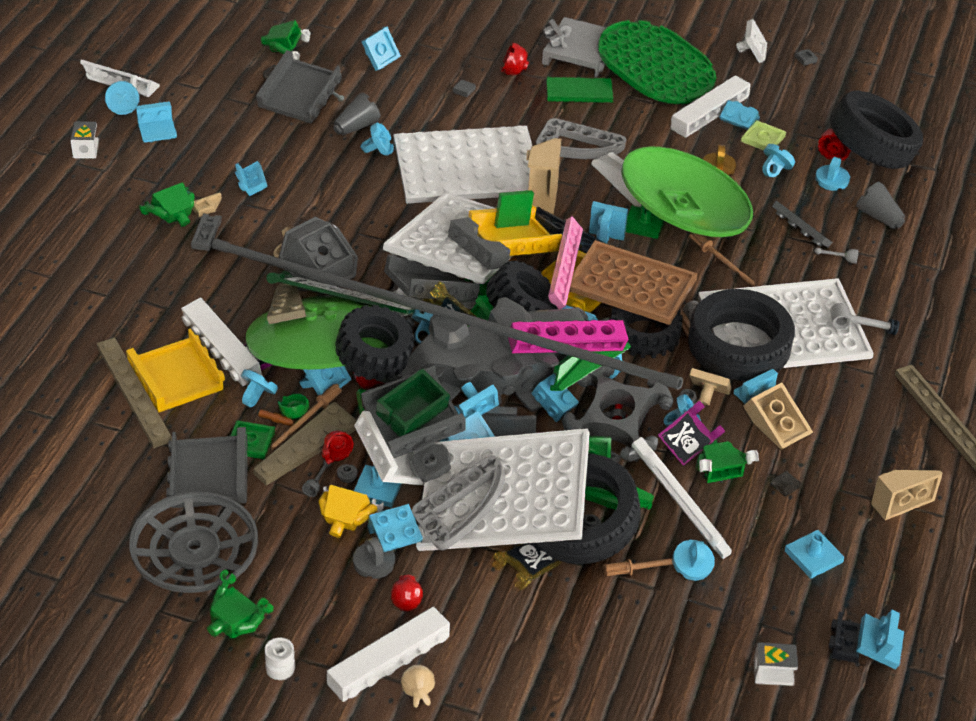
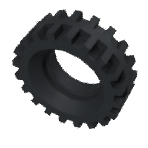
M613 307L611 320H623L629 339L628 343L631 346L628 349L631 356L640 354L641 358H645V355H651L652 358H656V354L665 356L667 350L672 352L674 346H678L681 337L683 315H680L681 310L679 309L672 323L668 325ZM636 321H651L659 325L663 330L656 333H643L630 328L629 325Z

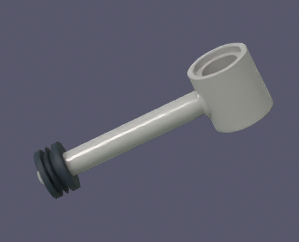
M837 303L830 309L832 324L836 329H846L853 322L886 329L888 334L896 335L899 330L898 320L889 319L888 322L852 315L849 312V307L844 303Z

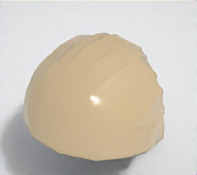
M422 665L409 667L402 675L401 685L403 691L413 696L414 707L419 706L420 699H423L425 705L429 706L430 698L428 693L435 686L433 673L428 667Z

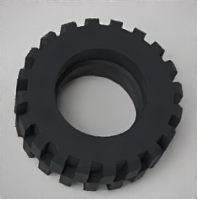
M509 261L504 263L487 283L486 294L489 297L488 301L493 305V309L497 306L498 299L504 297L523 306L526 311L558 309L556 305L550 302L548 297L551 286L549 280L540 271L535 270L531 265H526L524 262Z
M365 305L361 309L358 307L349 312L344 317V320H342L335 343L336 354L342 365L345 364V368L349 372L353 371L358 377L363 376L366 377V380L376 379V381H382L383 378H386V380L393 378L394 375H399L405 369L414 346V335L411 326L407 325L408 322L404 317L401 318L399 313L396 311L392 312L387 307L380 308L379 305H372V307ZM361 338H376L384 342L388 348L372 347Z

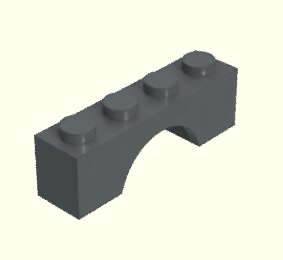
M466 217L450 221L448 237L489 270L497 269L504 265V263L509 262L510 249L501 242L489 241L477 236L479 225L471 218Z

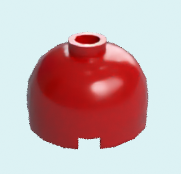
M512 42V46L508 48L503 60L505 65L504 67L501 66L500 72L513 76L520 74L522 70H526L529 64L526 50L519 44Z
M832 128L827 129L819 138L818 150L826 159L830 160L833 157H837L843 161L849 156L851 150L839 140Z

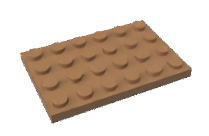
M595 240L573 273L569 292L670 325L697 280L698 274Z

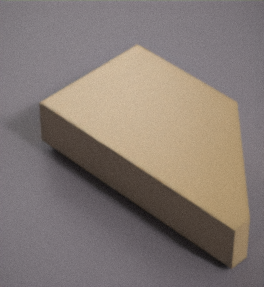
M219 192L194 201L192 209L198 217H201L203 213L215 212L222 199L221 193Z

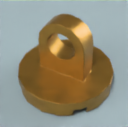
M718 145L717 153L707 154L703 158V160L716 166L728 176L735 172L736 162L731 156L725 154V145Z

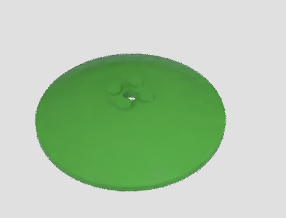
M642 147L630 152L624 159L621 175L627 189L641 205L662 220L686 231L711 237L734 236L745 231L750 225L753 218V208L748 196L730 176L711 163L689 153L666 147Z
M333 295L308 297L301 299L306 317L268 324V312L254 320L246 332V344L249 351L266 363L291 369L309 370L346 366L340 362L335 346L342 320L353 309L358 307L361 309L365 305L372 307V305ZM361 338L372 347L388 348L384 342L376 338Z

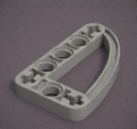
M557 118L548 120L536 140L537 145L563 136L602 147L572 148L561 146L560 157L573 159H597L610 152L617 155L625 149L626 138L622 135Z
M493 455L485 457L414 505L412 513L416 521L438 550H446L462 539L491 510L502 491L505 480V472L500 460ZM479 474L477 480L470 481L472 475ZM493 478L488 492L478 506L451 531H448L437 515ZM462 486L459 492H452L454 487ZM438 498H445L441 504H435ZM437 522L435 528L427 529L430 523ZM439 533L445 539L444 541L439 540L437 536Z

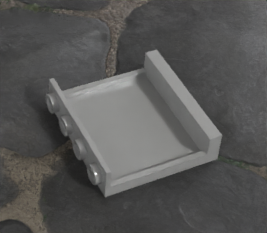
M564 17L560 25L568 24L572 30L568 37H564L567 47L562 48L561 45L553 48L550 42H548L543 50L542 64L549 65L554 58L594 68L595 77L597 78L599 73L603 72L605 66L598 53V41L606 27Z

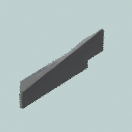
M496 406L481 415L495 437L536 433V416H517L516 407Z

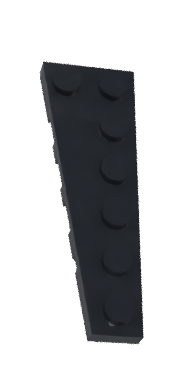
M536 207L535 219L553 234L563 235L566 221L540 207ZM582 231L578 250L587 253L595 240L602 241Z

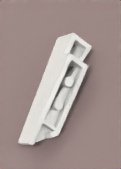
M85 60L80 61L87 72V78L92 81L109 86L118 81H126L133 84L137 88L138 93L149 97L160 86L151 80Z
M610 152L592 161L591 164L633 205L641 207V204L629 192L621 175L623 159Z

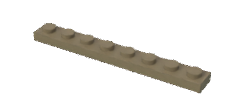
M112 338L97 343L98 351L153 449L169 444L172 436L117 340Z
M913 365L896 369L895 376L976 471L975 437Z

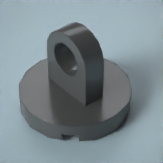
M376 537L366 540L365 544L358 547L353 554V566L356 572L366 578L367 576L372 577V579L385 577L392 572L395 565L393 550L383 552L382 546Z

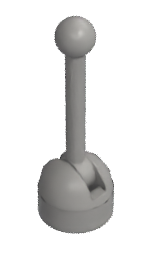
M816 248L814 252L817 255L822 253L843 256L847 262L856 264L859 250L849 249L846 253Z

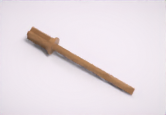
M691 232L689 238L701 247L703 252L710 251L745 282L755 287L753 280L739 271L734 264L712 247V240Z
M337 383L333 384L322 395H318L316 397L317 403L295 422L288 431L283 433L271 445V449H276L319 408H327L329 403L342 392Z
M672 558L633 564L630 559H626L624 562L604 564L603 569L605 576L619 574L631 576L633 570L673 565Z

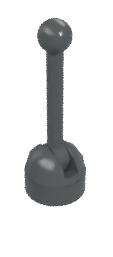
M324 460V465L316 478L309 479L304 483L302 491L305 495L309 497L317 495L320 489L318 480L331 464L328 465Z

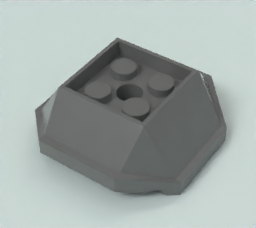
M317 217L285 232L278 257L350 280L356 276L357 254L338 227ZM289 271L295 277L339 287L328 282H324L318 279H314L308 276H304ZM297 287L298 290H302V291L308 290V291H311V292H314V293H321V292H317V291H313V290H309V289Z

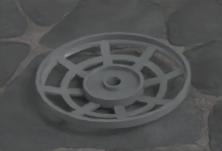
M210 492L176 494L153 504L137 519L129 538L132 562L145 579L163 589L185 593L203 592L218 588L219 584L222 585V580L209 584H204V580L220 575L223 570L233 571L237 578L252 563L258 547L257 527L250 513L233 499ZM193 502L212 503L223 506L225 509L219 517L206 513H194ZM180 504L185 506L186 514L172 518L164 524H161L154 518L160 512ZM232 512L236 513L246 523L250 533L238 537L234 528L226 522ZM195 520L209 521L214 524L208 528L196 525ZM187 521V527L178 530L176 533L169 530L176 524ZM148 523L157 530L151 539L150 549L137 548L139 535ZM221 527L228 532L231 537L230 540L220 542L216 533ZM162 535L170 540L169 549H156ZM252 540L248 559L242 566L234 564L238 555L239 545ZM193 545L199 546L198 549H190ZM233 547L228 561L218 558L220 550ZM137 556L151 557L154 566L161 574L153 577L147 573L139 563ZM157 557H170L174 564L166 569ZM211 564L221 567L207 575L202 573V568ZM181 568L193 570L194 577L181 576L175 573ZM172 578L183 582H195L196 586L174 585L163 581Z

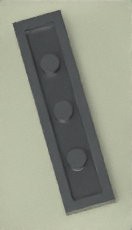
M775 201L772 205L777 210L775 212L783 219L787 217L789 219L788 223L793 227L799 226L802 228L800 232L805 236L809 237L811 235L814 237L812 241L818 246L825 245L829 248L833 243L778 201Z

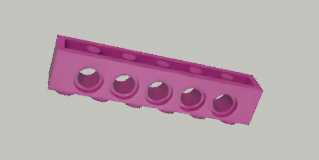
M623 320L512 322L510 326L514 329L591 352L623 351L629 340ZM508 337L512 353L556 352Z

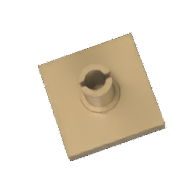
M694 368L691 370L690 378L692 384L703 387L698 399L703 405H710L714 391L727 395L730 394L732 388L730 379Z

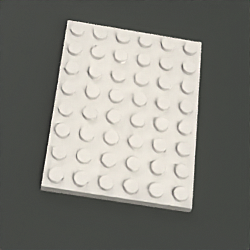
M527 126L394 134V144L406 204L434 202L445 192L466 199L497 198L499 193L528 190L530 168H528L526 155L527 150H531L532 143Z
M445 192L388 239L383 245V250L392 255L408 258L410 261L420 262L424 266H431L442 272L455 274L459 278H467L474 283L484 284L500 268L492 270L486 268L449 238L448 230L451 220L468 217L470 210L493 209L494 207Z
M839 278L735 288L753 290L768 295L778 301L792 317L795 325V335L790 358L783 368L873 358L874 353L860 324L851 322V325L846 329H836L832 324L830 309L837 303L846 304L849 307V312L852 315H856ZM722 290L698 292V300L700 302L707 296ZM724 323L711 329L718 338L736 346L755 347L771 341V338L764 331L745 323Z
M588 428L435 442V444H443L450 453L451 469L442 476L425 482L423 499L487 456H496L500 460L505 472L502 491L491 510L467 535L448 549L582 539L590 434ZM432 458L428 459L427 464L432 463L434 460ZM479 474L472 475L470 481L477 480ZM493 478L437 515L448 531L456 527L478 506L488 492ZM462 486L454 487L452 492H459ZM438 498L435 504H441L445 498ZM437 522L430 523L427 529L435 528ZM419 525L423 539L416 544L418 551L438 550ZM440 533L437 535L439 540H445Z

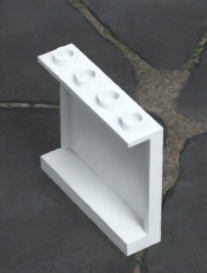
M362 411L354 426L382 482L424 486L425 482L416 477L410 468L409 461L410 457L412 459L414 456V451L393 458L370 411Z

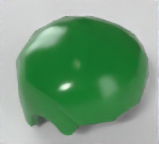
M302 394L283 396L282 402L278 401V406L283 416L291 419L302 417L308 411L310 405L307 397Z

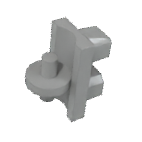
M553 19L549 20L550 26L544 28L543 31L546 38L549 39L553 48L561 45L562 48L567 47L564 37L570 35L571 27L568 24H561L558 27Z

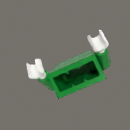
M296 20L271 27L268 35L261 37V43L263 46L268 45L272 52H279L284 55L286 50H294L300 36L302 41L309 42L310 31L308 29L300 30L301 28H299ZM293 51L294 59L299 60V53Z
M714 440L710 445L703 447L702 453L698 455L695 468L699 472H704L707 483L743 477L745 463L751 464L752 461H759L758 451L750 450L743 453L734 448L728 441L718 443L717 440Z

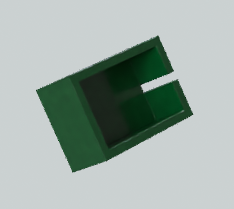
M422 368L377 400L376 415L387 425L391 424V429L401 437L417 431L447 409L450 394Z

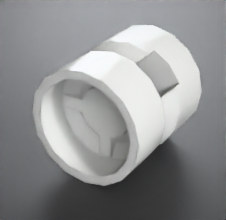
M275 638L269 641L265 646L267 674L275 680L289 678L295 670L293 644L285 638Z

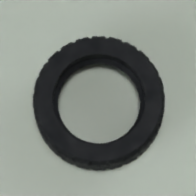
M851 91L846 93L830 118L832 130L845 146L865 160L881 167L901 169L908 166L923 145L921 129L906 112L890 101L869 92Z
M727 289L707 296L696 305L691 316L688 344L695 359L708 371L731 380L749 381L771 369L778 372L784 367L791 355L795 325L788 311L778 301L768 295L747 289ZM724 323H745L764 331L771 338V341L755 347L736 346L718 338L711 329Z
M588 454L586 487H598L616 496L618 506L615 512L601 525L592 529L582 530V539L537 542V546L543 552H546L547 555L565 563H595L618 553L636 534L641 519V507L635 481L621 464L610 458Z

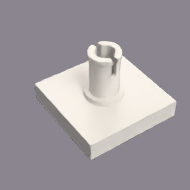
M751 19L747 21L745 40L738 42L737 48L740 53L751 48L758 62L761 63L765 61L767 42L755 21Z

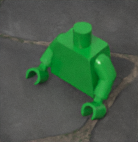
M182 182L152 194L151 204L146 201L145 206L139 205L140 212L143 215L154 214L164 219L167 223L178 220L179 224L184 227L190 223L188 216L194 207L195 194L188 187H185Z
M223 570L220 573V579L223 581L222 585L219 584L210 606L212 624L207 627V630L213 637H216L221 632H224L230 638L253 633L265 618L264 614H270L273 611V605L268 603L266 598H261L256 605L234 587L228 588V585L235 582L236 577L231 573L229 579L226 580L228 571Z

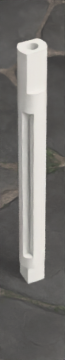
M643 437L632 443L633 449L711 547L716 550L722 559L729 556L731 548L727 545L724 538Z

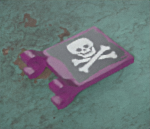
M700 401L657 435L683 466L699 454L705 445H710L725 432L721 425L710 432L700 421L696 414L705 407Z

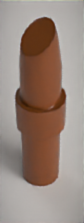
M260 409L258 414L259 417L272 420V422L278 424L281 423L288 426L294 424L291 418L276 412L273 413Z

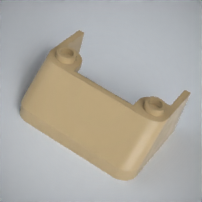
M553 138L531 146V150H527L526 155L528 168H530L528 190L534 192L532 205L540 207L553 215L557 196L562 139Z

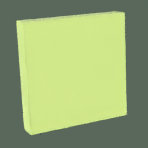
M756 120L742 136L741 142L764 150L768 144L779 145L786 136V131Z

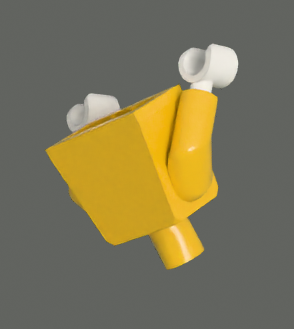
M330 485L329 491L327 487H323V494L319 499L321 514L326 522L332 525L329 534L337 538L341 537L344 528L353 531L357 526L367 521L369 515L382 512L384 503L376 504L377 500L372 499L370 504L368 495Z

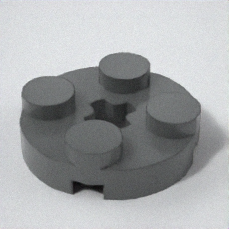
M426 442L414 450V456L412 459L410 457L409 464L416 477L420 478L423 482H429L450 471L451 456L443 444ZM432 458L434 460L432 463L427 464L428 459Z

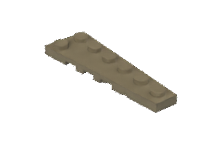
M280 283L276 288L267 315L268 324L306 317L305 308L297 286Z
M334 401L253 469L254 475L267 486L320 453L328 433L339 430L351 434L356 431L354 425L357 420Z

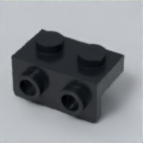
M838 612L837 619H832L830 630L834 632V636H830L828 648L832 649L831 658L858 663L859 652L856 650L861 624L842 620L843 612Z

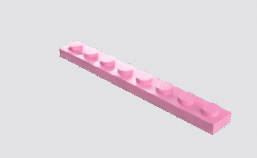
M572 216L566 219L548 295L550 302L556 305L558 309L566 307L583 230Z

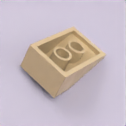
M783 383L751 398L743 406L752 422L781 450L813 433Z
M893 470L878 476L871 504L884 520H888L935 501L943 473L933 470Z

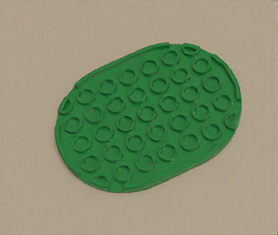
M626 20L608 26L601 33L598 41V53L601 60L611 71L645 96L665 103L689 104L714 88L716 72L713 70L710 60L678 34L664 26L651 25V22L648 21L630 22Z

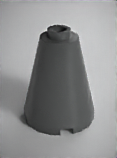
M358 94L334 121L333 129L338 135L344 136L380 121V112L374 102H369L367 94Z
M876 182L866 190L868 192L866 196L862 195L857 202L856 207L860 211L893 229L896 227L900 228L905 222L904 213L884 184Z

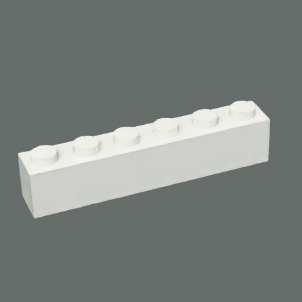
M736 75L701 98L696 99L690 105L685 106L679 112L674 113L671 117V129L685 138L719 117L728 100L742 102L748 98L750 83Z
M201 297L181 308L184 324L187 327L190 326L193 333L200 337L203 346L210 349L215 359L218 358L223 369H228L235 382L238 381L242 387L249 383L240 376L244 369L251 370L262 376L259 362Z
M433 606L327 670V685L343 702L355 697L360 691L368 686H373L384 676L391 675L397 668L410 663L420 654L428 652L436 644L444 642L449 637L450 623Z

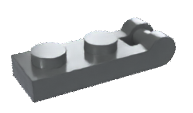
M203 213L191 243L192 249L210 251L217 230L221 225L222 216L215 215L214 217Z

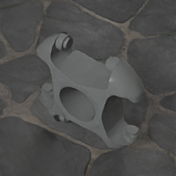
M601 366L578 381V385L582 387L595 386L597 388L596 395L582 419L577 420L575 415L570 412L564 415L562 419L564 430L588 428L589 436L611 437L614 441L626 445V448L622 449L620 458H623V460L631 462L641 459L632 447V443L640 438L638 435L640 425L652 406L659 404L664 410H669L672 407L673 398L667 386L651 380L647 382L649 388L622 384L608 378L610 375H613L615 369ZM615 404L625 405L633 411L630 416L621 420L610 419L602 412L607 407ZM649 436L644 439L653 451L657 449V437Z

